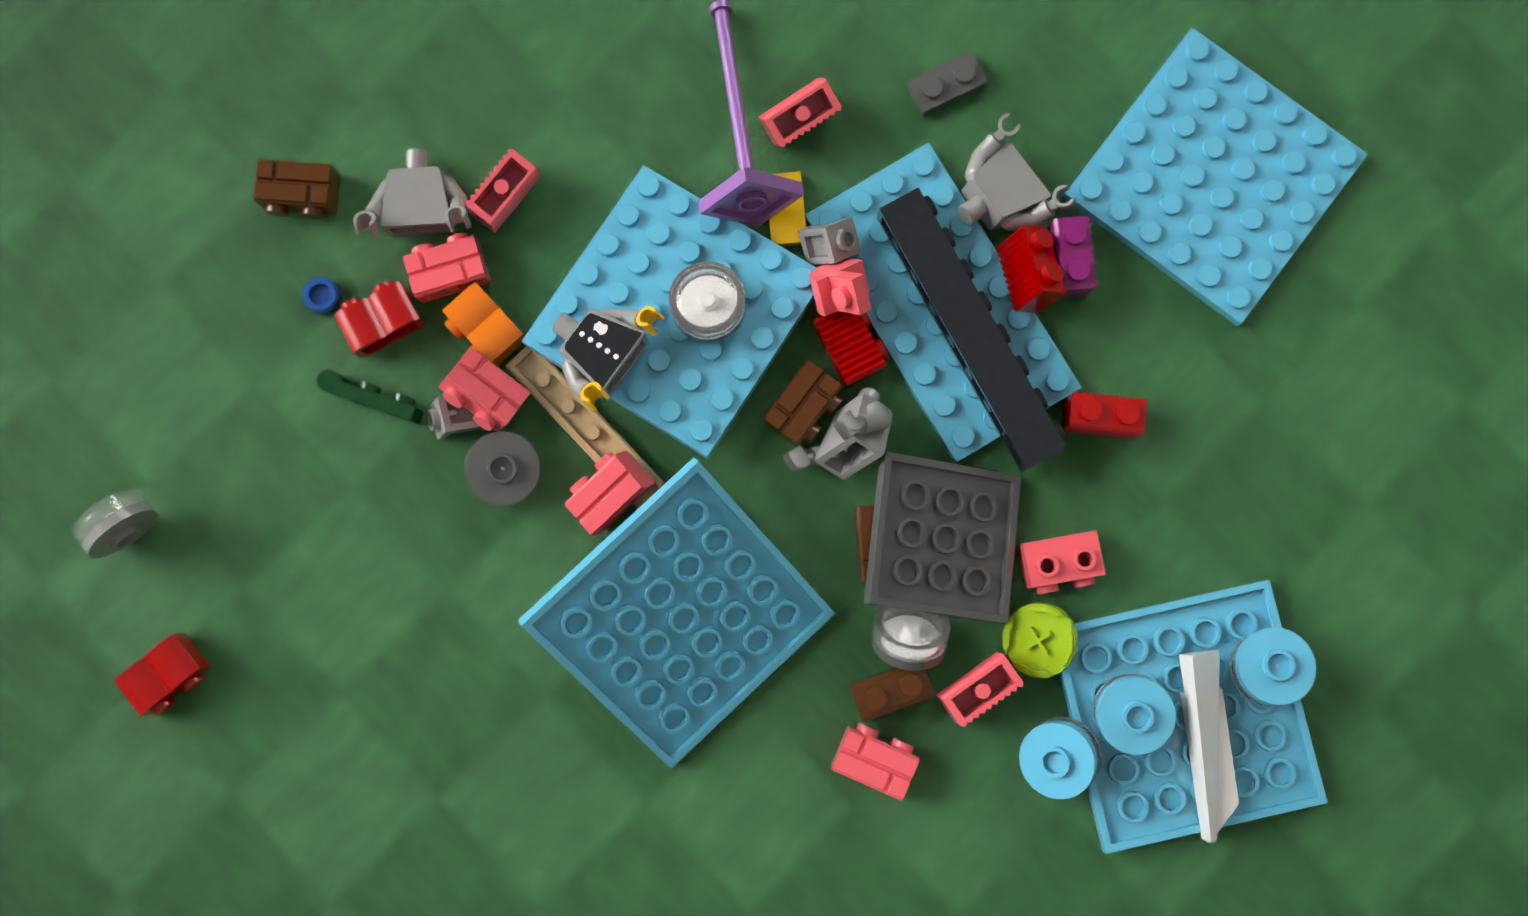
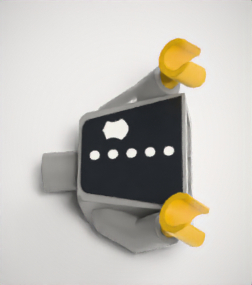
M652 306L643 307L641 310L605 308L600 312L590 309L580 322L566 313L561 314L554 323L552 330L566 340L560 348V353L564 358L562 370L570 390L581 398L592 412H596L598 409L594 405L595 401L601 397L607 401L649 345L646 334L641 330H645L650 335L655 336L658 331L652 326V323L657 319L664 320L665 317Z

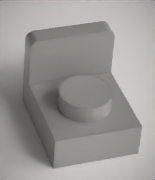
M851 217L841 219L832 224L807 226L798 230L806 262L811 265L837 263L861 251L854 221Z
M438 396L430 404V409L427 410L429 428L431 431L436 432L438 440L446 439L450 434L483 429L474 421V414L463 406L457 408L451 405L443 396Z

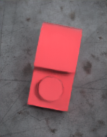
M846 258L837 263L823 264L809 274L817 312L820 315L827 316L836 311L862 315L872 310L863 260Z

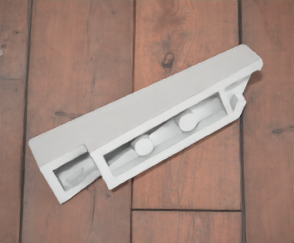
M1219 650L1179 654L1184 686V691H1180L1201 838L1208 843H1215L1217 833L1239 805L1223 690L1219 687L1220 654Z

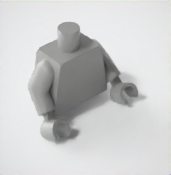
M1010 113L1004 114L999 119V129L995 134L991 132L971 155L965 171L967 183L961 190L962 195L967 201L957 208L958 216L966 225H971L978 219H981L990 230L994 231L1002 227L1007 231H1017L1023 225L1038 226L1054 216L1056 209L1068 210L1076 203L1075 197L1067 203H1060L1058 201L1060 194L1069 190L1070 187L1068 185H1060L1054 190L1052 196L1011 141L1004 145L1003 140L1006 137L1017 135L1021 128V123H1019L1012 132L1003 130V123L1011 116Z
M424 149L407 150V168L390 169L387 172L386 180L381 182L365 211H360L353 217L356 234L360 235L363 229L369 228L372 237L379 235V223L380 227L389 236L458 232L457 224L464 222L467 229L472 226L466 207L467 196L455 179L446 176L440 167L428 166V151Z
M862 388L856 398L836 411L821 445L809 448L807 455L800 445L782 457L793 472L809 464L813 466L821 465L845 480L884 455L893 413L884 404L879 402L880 394L876 390Z

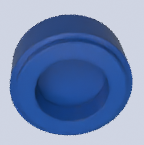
M316 277L304 286L302 299L305 306L314 313L328 315L339 308L342 302V292L339 286L326 277Z

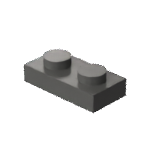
M969 51L908 80L906 87L923 117L986 87L988 81L973 52Z

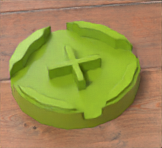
M1034 602L1019 608L1008 618V624H1005L1003 629V648L1006 655L1013 662L1012 665L1019 672L1033 678H1048L1063 672L1074 661L1078 651V632L1073 620L1063 609L1050 603Z

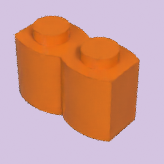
M475 281L442 310L449 318L444 323L445 326L458 339L465 336L473 344L472 348L497 367L523 344L522 340L525 335Z

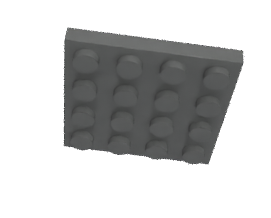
M887 451L884 452V455L879 458L864 604L1008 624L1021 476Z

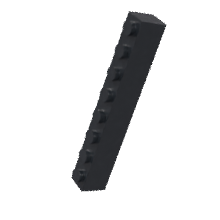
M916 188L879 208L877 220L1019 471L1022 473L1066 449L1067 447L1064 443L1067 439L1066 434L1059 422L1056 420L1052 421L1045 408L1048 407L1043 393L1037 387L1033 389L1026 377L1029 375L1026 363L1021 356H1014L1008 343L1011 342L1006 328L1001 323L996 324L990 314L992 305L987 295L983 291L978 292L971 280L974 278V274L970 265L965 259L960 260L953 247L956 246L951 232L947 227L941 228L935 217L938 213L934 202L928 195L923 196L920 189Z

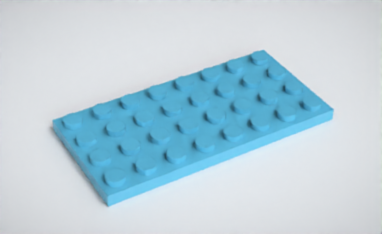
M927 143L805 214V219L809 226L832 224L850 217L853 219L861 251L849 258L863 260L870 292L869 300L872 310L868 311L867 314L872 323L871 328L877 338L883 342L890 359L953 462L957 463L996 440L1000 435L877 220L879 208L916 188L920 189L923 196L928 195L936 206L938 214L935 217L941 228L947 227L956 243V246L953 247L960 260L965 259L970 265L974 274V278L971 279L978 292L983 291L987 295L992 305L990 314L996 324L1001 323L1006 328L1011 342L1008 343L1014 356H1021L1029 370V375L1026 377L1033 389L1037 387L1043 393L1048 404L1047 408L1082 387L1036 313L1016 312L1012 308L1014 304L1010 302L1012 298L1009 296L1010 291L1007 289L1008 284L1005 283L1006 278L1003 276L1004 271L1001 269L1002 265L999 263L1001 259L997 256V251L978 221L971 225H966L958 216L957 208L966 201L931 145Z

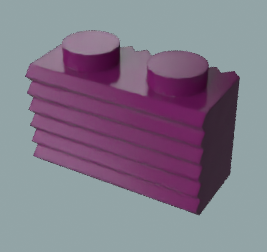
M1088 216L1053 219L1052 223H1050L1051 225L1047 228L1054 240L1053 250L1057 263L1064 272L1063 283L1067 293L1057 300L1085 298L1098 285L1094 281L1097 276L1093 273L1097 269L1093 267L1096 263L1092 259L1095 254L1091 252L1094 247L1090 244L1094 240L1090 238L1093 233L1089 231L1092 226L1088 223L1091 220Z

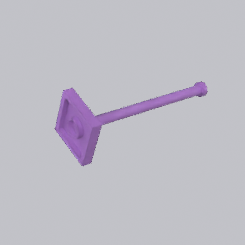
M717 0L710 5L712 17L716 20L739 171L699 200L700 214L733 222L739 221L742 224L758 227L804 196L802 182L754 170L729 17L732 13L731 3L727 0Z

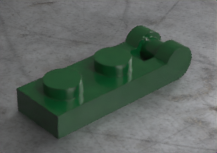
M329 369L321 371L317 376V386L333 396L417 425L421 423L424 411L414 406L416 400L399 393H394L393 399L380 395L382 388L364 381H360L358 387L351 385L345 377Z

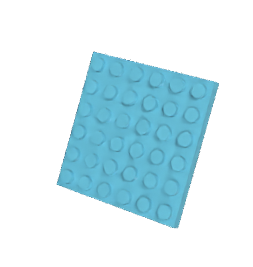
M1192 27L1062 198L1068 202L1075 197V208L1090 217L1094 222L1231 323L1239 326L1368 154Z
M643 165L529 329L522 343L562 369L564 358L560 353V348L566 340L552 330L554 323L561 314L566 313L580 322L590 309L600 312L605 308L641 310L646 306L654 307L665 318L664 320L657 319L652 323V326L658 331L655 336L650 335L645 330H641L646 334L649 345L616 388L610 399L701 456L709 459L813 301L814 295L809 274L816 267L739 221L733 222L700 214V198ZM710 267L724 270L736 278L744 291L746 300L744 319L739 328L723 340L717 342L693 340L681 332L673 319L671 312L673 290L682 277L696 269Z
M693 457L518 621L525 631L672 769L819 630L835 612L701 463Z
M1270 580L1257 581L1074 623L1078 632V651L1074 661L1059 675L1071 724L1080 728L1090 738L1096 750L1097 771L1087 790L1102 851L1105 854L1201 832L1180 691H1184L1179 654L1219 650L1220 654L1219 687L1223 690L1239 805L1222 827L1328 803L1301 699L1291 704L1279 706L1261 703L1252 698L1242 688L1236 675L1235 657L1241 643L1256 631L1272 627L1282 628ZM1127 676L1146 677L1162 686L1172 698L1176 711L1174 730L1167 742L1153 752L1142 755L1121 752L1108 743L1098 728L1096 721L1098 700L1102 692L1111 683Z

